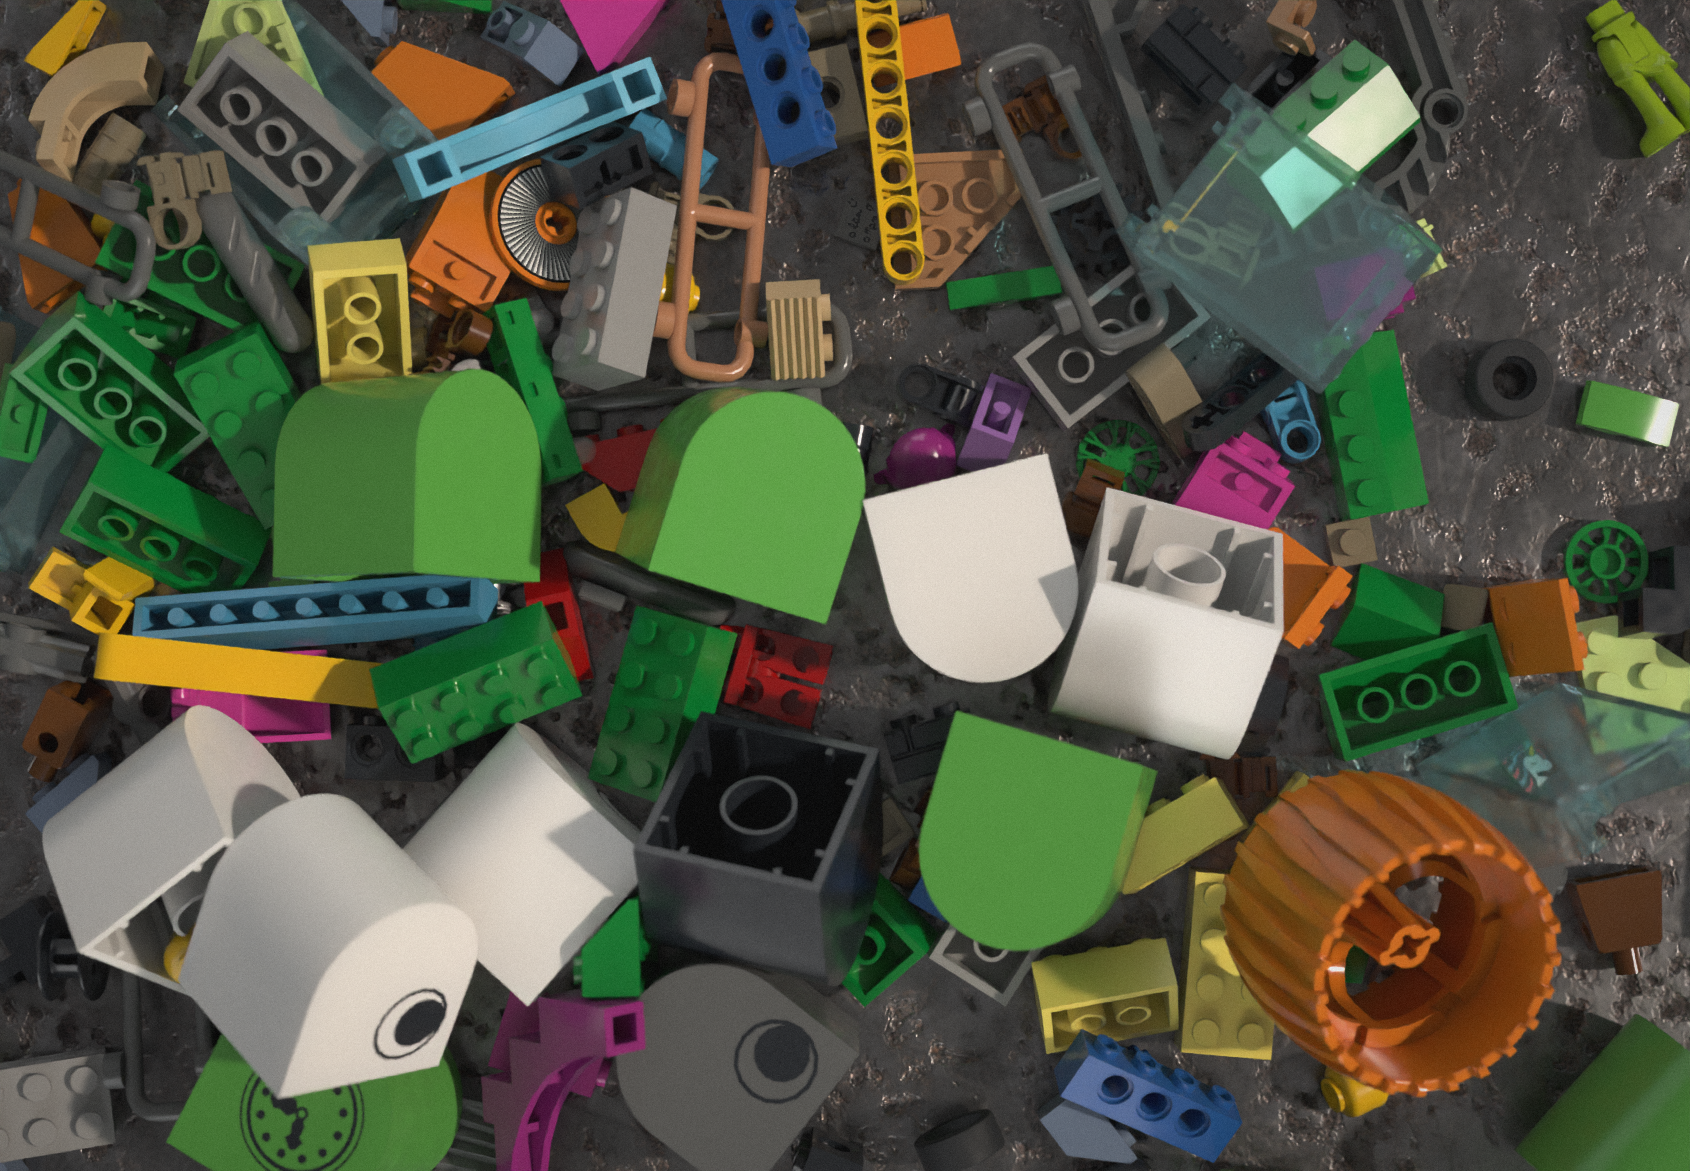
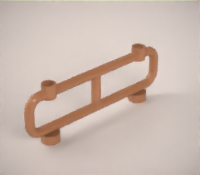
M711 53L697 63L691 81L675 78L668 92V114L688 117L672 297L671 303L659 301L653 337L668 339V356L673 366L683 375L694 379L722 383L733 382L743 377L751 367L754 348H764L768 338V324L764 321H757L771 161L754 109L753 123L756 126L749 211L744 212L698 204L710 76L717 70L744 75L738 55ZM696 222L747 230L740 314L734 330V342L737 345L736 356L727 365L696 361L690 358L686 352L685 344Z

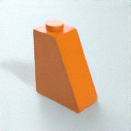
M401 41L396 47L391 45L384 49L374 62L376 67L370 72L438 141L489 121L516 94L511 84L503 77Z
M21 178L16 183L17 188L7 194L13 223L22 181ZM40 188L30 239L93 269L108 271L94 264L102 248L103 241L92 232L91 222L78 205ZM18 253L26 298L32 309L47 314L86 286Z

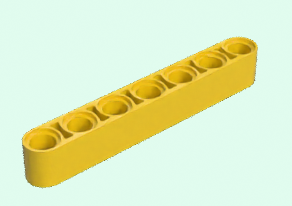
M854 0L883 270L885 276L892 283L906 286L914 283L920 277L925 258L897 0H882L878 3H870L867 0ZM883 29L889 33L892 41L884 48H875L868 43L866 37L872 30ZM879 74H888L895 79L897 86L892 92L886 94L879 93L872 87L871 82L873 78ZM891 118L900 124L902 131L897 137L887 139L880 136L877 132V124L883 119ZM889 163H898L903 166L907 176L901 183L890 184L882 177V168ZM896 207L903 208L909 212L912 219L911 223L906 228L895 229L887 223V213ZM907 252L911 254L916 261L915 270L908 274L897 273L891 265V259L896 253Z
M99 632L94 678L378 709L369 669L384 663Z

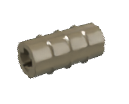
M111 113L103 128L98 130L99 134L91 147L86 149L87 153L78 167H76L73 183L99 195L103 181H119L122 174H126L125 169L134 155H137V150L147 136L142 130L114 113Z

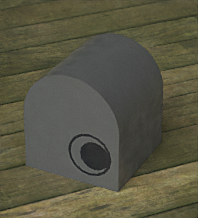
M678 950L659 964L658 969L643 993L636 998V1000L643 1001L646 1049L616 1055V1066L622 1094L637 1120L652 1135L697 1170L770 1171L860 1055L859 1022L803 979Z

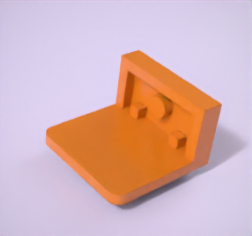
M1272 527L1268 530L1283 534V634L1280 641L1289 648L1300 649L1303 644L1309 647L1323 630L1324 625L1320 623V620L1328 609L1337 610L1348 597L1351 589L1346 585L1353 576L1339 565L1329 566L1281 529Z

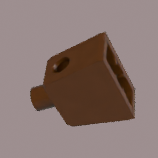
M89 677L86 683L66 680L48 688L22 743L23 749L34 755L28 768V773L43 782H52L59 769L69 766L75 759L88 751L112 710L114 697L109 689Z
M1646 865L1568 879L1565 889L1588 949L1599 954L1612 952L1616 975H1631L1642 972L1643 967L1639 947L1659 944L1662 941L1661 870Z

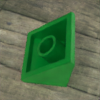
M1361 563L1356 571L1350 587L1351 591L1346 598L1329 646L1367 660L1437 639L1440 636L1445 594Z

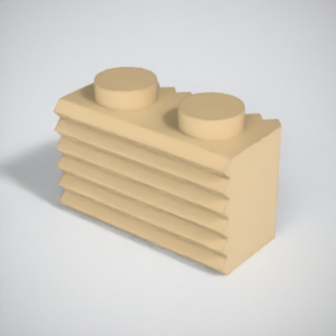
M820 279L765 282L771 379L777 381L779 379L787 380L788 378L795 380L797 378L805 379L806 377L811 379L814 377H824V361H833L832 334H823L822 321H831L830 294H821Z

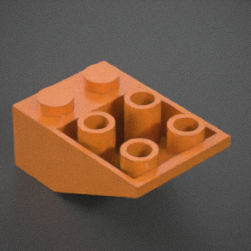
M1568 578L1529 579L1482 588L1487 589V592H1489L1483 616L1484 624L1493 622L1509 677L1585 670L1583 659L1587 658L1588 655L1587 643L1584 634L1581 631H1577L1574 613L1579 612V599L1574 586H1569Z

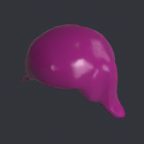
M947 423L940 430L934 427L917 428L904 434L893 445L890 455L886 458V468L874 475V482L880 485L890 484L894 488L905 490L952 478L957 463L956 445L953 439L954 425Z

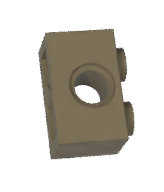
M847 43L808 52L812 66L820 74L823 89L834 90L840 97L839 102L834 107L825 108L832 115L836 125V134L834 135L836 145L839 146L867 139L868 128Z

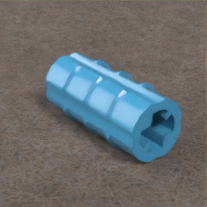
M644 108L635 117L629 128L643 133L650 159L659 164L661 168H665L675 175L677 179L682 180L686 136L683 132H679L666 123L664 119H660ZM704 148L699 190L706 184L719 163V159Z

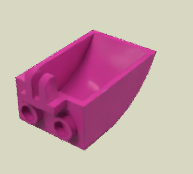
M1242 431L1238 439L1231 436L1217 448L1202 453L1171 504L1268 530L1295 485L1287 478L1290 470L1277 463L1282 453L1267 443L1258 440L1252 434Z
M327 650L283 651L284 653L328 657ZM171 687L170 698H172L171 717H173V721L191 707L203 705L226 714L244 727L260 743L331 739L330 703Z

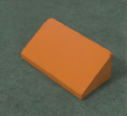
M948 13L899 26L905 80L962 64ZM885 30L870 33L866 37L868 43L875 48H884L892 41L891 36ZM879 74L873 78L876 87L896 83L895 79L888 74Z

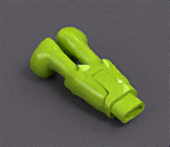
M1617 0L1607 2L1586 16V21L1595 33L1591 39L1594 43L1598 42V56L1608 76L1612 78L1616 86L1621 87L1631 98L1646 123L1647 130L1639 143L1640 150L1645 158L1657 153L1682 134L1685 135L1690 132V87L1675 72L1679 65L1671 58V54L1659 45L1652 34L1641 23L1635 20V15L1632 11L1626 14ZM1656 81L1675 110L1676 118L1650 87V83Z

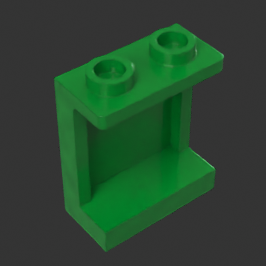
M5 363L0 382V457L35 464L48 405L11 376L9 372L13 364Z

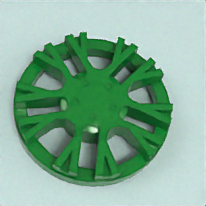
M1110 420L1092 428L1081 440L1076 454V470L1079 479L1084 470L1083 460H1087V458L1096 460L1099 463L1125 472L1124 478L1130 475L1138 490L1132 493L1124 479L1121 491L1142 496L1149 490L1159 471L1160 458L1154 439L1140 425L1126 420ZM1118 427L1126 428L1124 444L1117 443ZM1109 429L1112 437L1111 444L1109 446L1102 445L1096 434L1102 430ZM1135 432L1146 442L1139 449H1132L1129 446V440ZM1088 443L1103 450L1101 455L1097 456L1086 451ZM1150 451L1152 459L1136 461L1135 454ZM1142 465L1151 468L1146 482L1136 476L1134 471L1136 466Z
M1600 520L1584 525L1572 534V537L1566 543L1565 549H1563V574L1568 578L1569 584L1574 586L1579 596L1592 602L1603 604L1618 602V593L1640 588L1647 575L1648 553L1643 540L1631 527L1618 521ZM1600 528L1601 541L1596 545L1592 542L1588 532ZM1611 529H1616L1617 532L1613 544H1608ZM1628 536L1636 548L1623 554L1619 546ZM1579 541L1591 548L1588 553L1576 546ZM1573 554L1580 555L1584 559V565L1581 568L1573 569ZM1625 558H1639V567L1625 566ZM1587 570L1590 576L1579 583L1576 577ZM1623 570L1635 576L1634 581L1628 588L1619 579V575ZM1595 579H1598L1601 584L1599 595L1588 591L1589 586ZM1608 579H1612L1617 595L1611 596Z

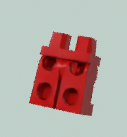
M746 624L745 628L721 625L720 629L737 633L732 651L737 654L733 671L727 669L720 696L725 697L724 702L811 729L823 689L780 677L781 674H786L823 685L835 645L751 624Z

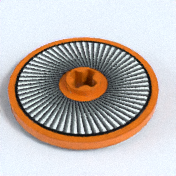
M540 159L527 161L508 173L499 183L493 194L489 210V226L492 240L505 264L524 281L546 290L568 291L571 279L569 263L577 248L580 233L577 223L583 209H577L551 198ZM553 217L554 222H561L563 228L556 232L554 227H548L546 221L549 218Z

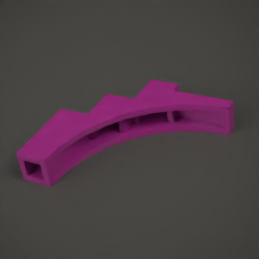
M577 989L538 997L540 1031L509 1037L511 1070L481 1076L484 1122L494 1124L497 1171H548L551 1141L559 1112L570 1088L585 1068L600 1057H610L646 1049L643 1001L624 997H582V990Z

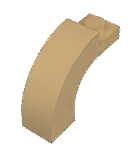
M147 42L116 43L96 48L65 65L48 81L37 97L28 119L41 135V138L36 143L35 153L36 160L43 169L73 182L83 137L96 119L104 113L122 106L157 105L165 67Z

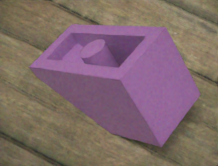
M993 373L990 374L956 463L957 466L976 472L1006 463L1031 394L1029 387Z

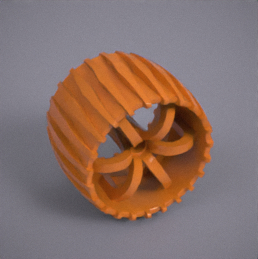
M1347 769L1340 770L1338 775L1314 776L1308 779V785L1294 792L1286 790L1279 795L1280 802L1270 809L1266 815L1261 813L1257 815L1253 820L1257 825L1248 835L1245 842L1238 841L1234 849L1238 855L1232 866L1231 873L1225 872L1223 884L1226 887L1225 904L1220 905V916L1226 927L1227 935L1223 938L1239 975L1252 997L1265 1014L1295 1044L1330 1069L1367 1087L1394 1095L1396 1091L1403 1092L1413 1097H1426L1427 1091L1437 1089L1445 1092L1458 1090V1083L1473 1076L1482 1079L1490 1074L1487 1067L1503 1055L1510 1058L1517 1052L1513 1045L1520 1039L1528 1027L1532 1030L1536 1028L1539 1021L1535 1018V1015L1540 1009L1544 998L1551 999L1555 988L1550 984L1554 966H1559L1561 962V953L1556 948V934L1561 932L1560 920L1550 906L1553 899L1549 890L1525 856L1507 837L1471 808L1449 795L1410 779L1377 771L1365 773ZM1442 876L1443 881H1439L1438 891L1442 894L1437 912L1432 911L1429 918L1433 924H1430L1403 904L1394 894L1395 891L1403 884L1417 878ZM1353 945L1362 948L1384 966L1391 963L1395 964L1392 968L1395 973L1381 983L1373 981L1367 985L1368 990L1353 996L1348 993L1345 984V964L1348 952Z

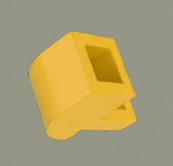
M604 483L565 506L581 534L590 543L601 549L615 552L628 511L626 513L623 512L609 485Z
M52 546L28 582L29 589L69 610L71 621L99 636V632L117 634L135 608V600L117 602L82 576L85 570L93 566V564L87 566Z

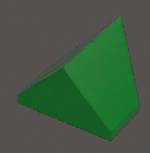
M123 278L119 281L122 283H127L129 280ZM147 289L137 299L128 302L113 299L112 305H103L102 307L104 313L146 348L178 359L184 357L197 320L190 310Z

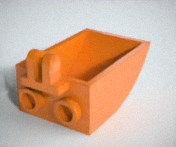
M491 170L442 191L405 257L407 275L410 276L408 282L415 286L410 295L415 303L420 306H427L432 313L436 315L442 314L448 318L452 317L455 310L458 312L459 310L471 309L479 314H483L491 308L511 272V269L500 257L494 245L489 226L491 200L497 186L503 179L502 176ZM509 249L510 255L514 258L515 261H517V258L513 255L512 251Z

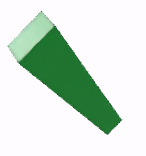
M1053 266L951 281L945 284L949 312L1059 297L1062 293L1061 283Z

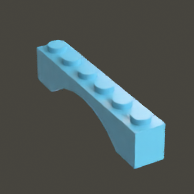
M647 57L394 158L392 161L409 201L414 202L561 141L662 102L667 97L652 59Z

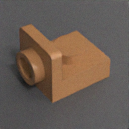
M1279 0L1266 20L1273 38L1272 42L1277 48L1290 55H1296L1297 52L1309 57L1313 55L1316 47L1311 34L1301 27H1306L1314 17L1317 0Z

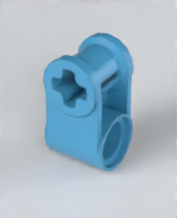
M1299 378L1260 411L1261 417L1267 425L1275 450L1282 453L1280 459L1291 464L1301 463L1314 455L1321 443L1320 432L1311 410L1306 386L1302 378ZM1285 397H1290L1289 399H1286V400H1283V401H1280V402H1277V403L1275 402L1276 400H1279V399H1282V398H1285ZM1290 431H1299L1305 435L1308 445L1304 453H1297L1289 448L1287 435Z

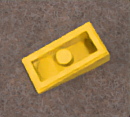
M78 0L31 49L24 61L35 69L53 77L65 65L83 55L106 10V5L100 0Z
M110 557L89 567L82 575L85 580L117 602L148 597L158 583L157 580Z

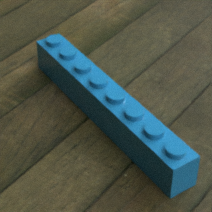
M432 574L141 597L135 600L132 636L257 650L451 636L497 619L498 589L489 579Z

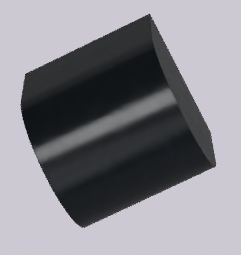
M701 711L633 848L644 924L650 941L665 947L821 984L838 986L848 975L861 947L878 885L883 849V809L879 749Z

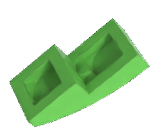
M1586 380L1576 424L1610 435L1626 436L1657 447H1669L1679 404L1630 389Z

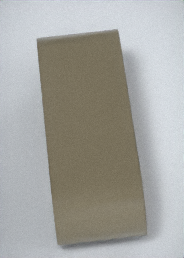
M1161 343L1125 370V373L1165 442L1180 459H1184L1193 450L1187 448L1181 423L1187 414L1202 403V400L1180 361L1165 344Z

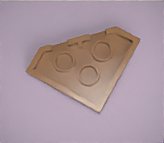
M1002 150L913 154L925 258L924 267L920 277L914 283L906 286L894 284L895 291L940 289L1022 198ZM898 163L888 164L889 183H901L907 176L903 166ZM899 207L891 209V226L893 228L903 229L911 223L912 219L907 210ZM907 252L896 253L893 256L894 270L899 274L911 273L916 268L915 258Z

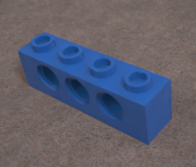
M721 0L771 164L793 167L837 149L834 138L836 125L832 115L825 109L820 93L823 90L822 79L816 68L811 64L807 51L810 46L809 37L805 28L799 23L794 8L797 0ZM772 16L773 28L770 34L766 35L765 24L768 18ZM785 59L787 68L785 75L780 79L778 67L780 62ZM798 102L800 114L797 120L793 122L791 110L793 105Z
M1081 1029L1054 1069L1060 1097L1212 1163L1215 1162L1242 1124L1236 1100L1227 1089L1219 1085L1212 1087L1200 1082L1183 1069L1176 1068L1173 1070L1164 1066L1145 1052L1138 1051L1135 1053L1119 1046L1115 1040L1103 1034L1097 1036Z

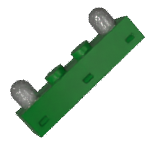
M527 298L493 305L481 314L491 319L493 324L491 336L486 346L496 375L505 380L517 392L532 418L540 447L541 487L566 481L583 471L582 464L593 460L596 455V446L587 437L572 439L567 423V407L564 400L558 396L553 381V364L550 357L544 353L539 336L546 335L553 329L554 317L551 312L543 308L530 310Z

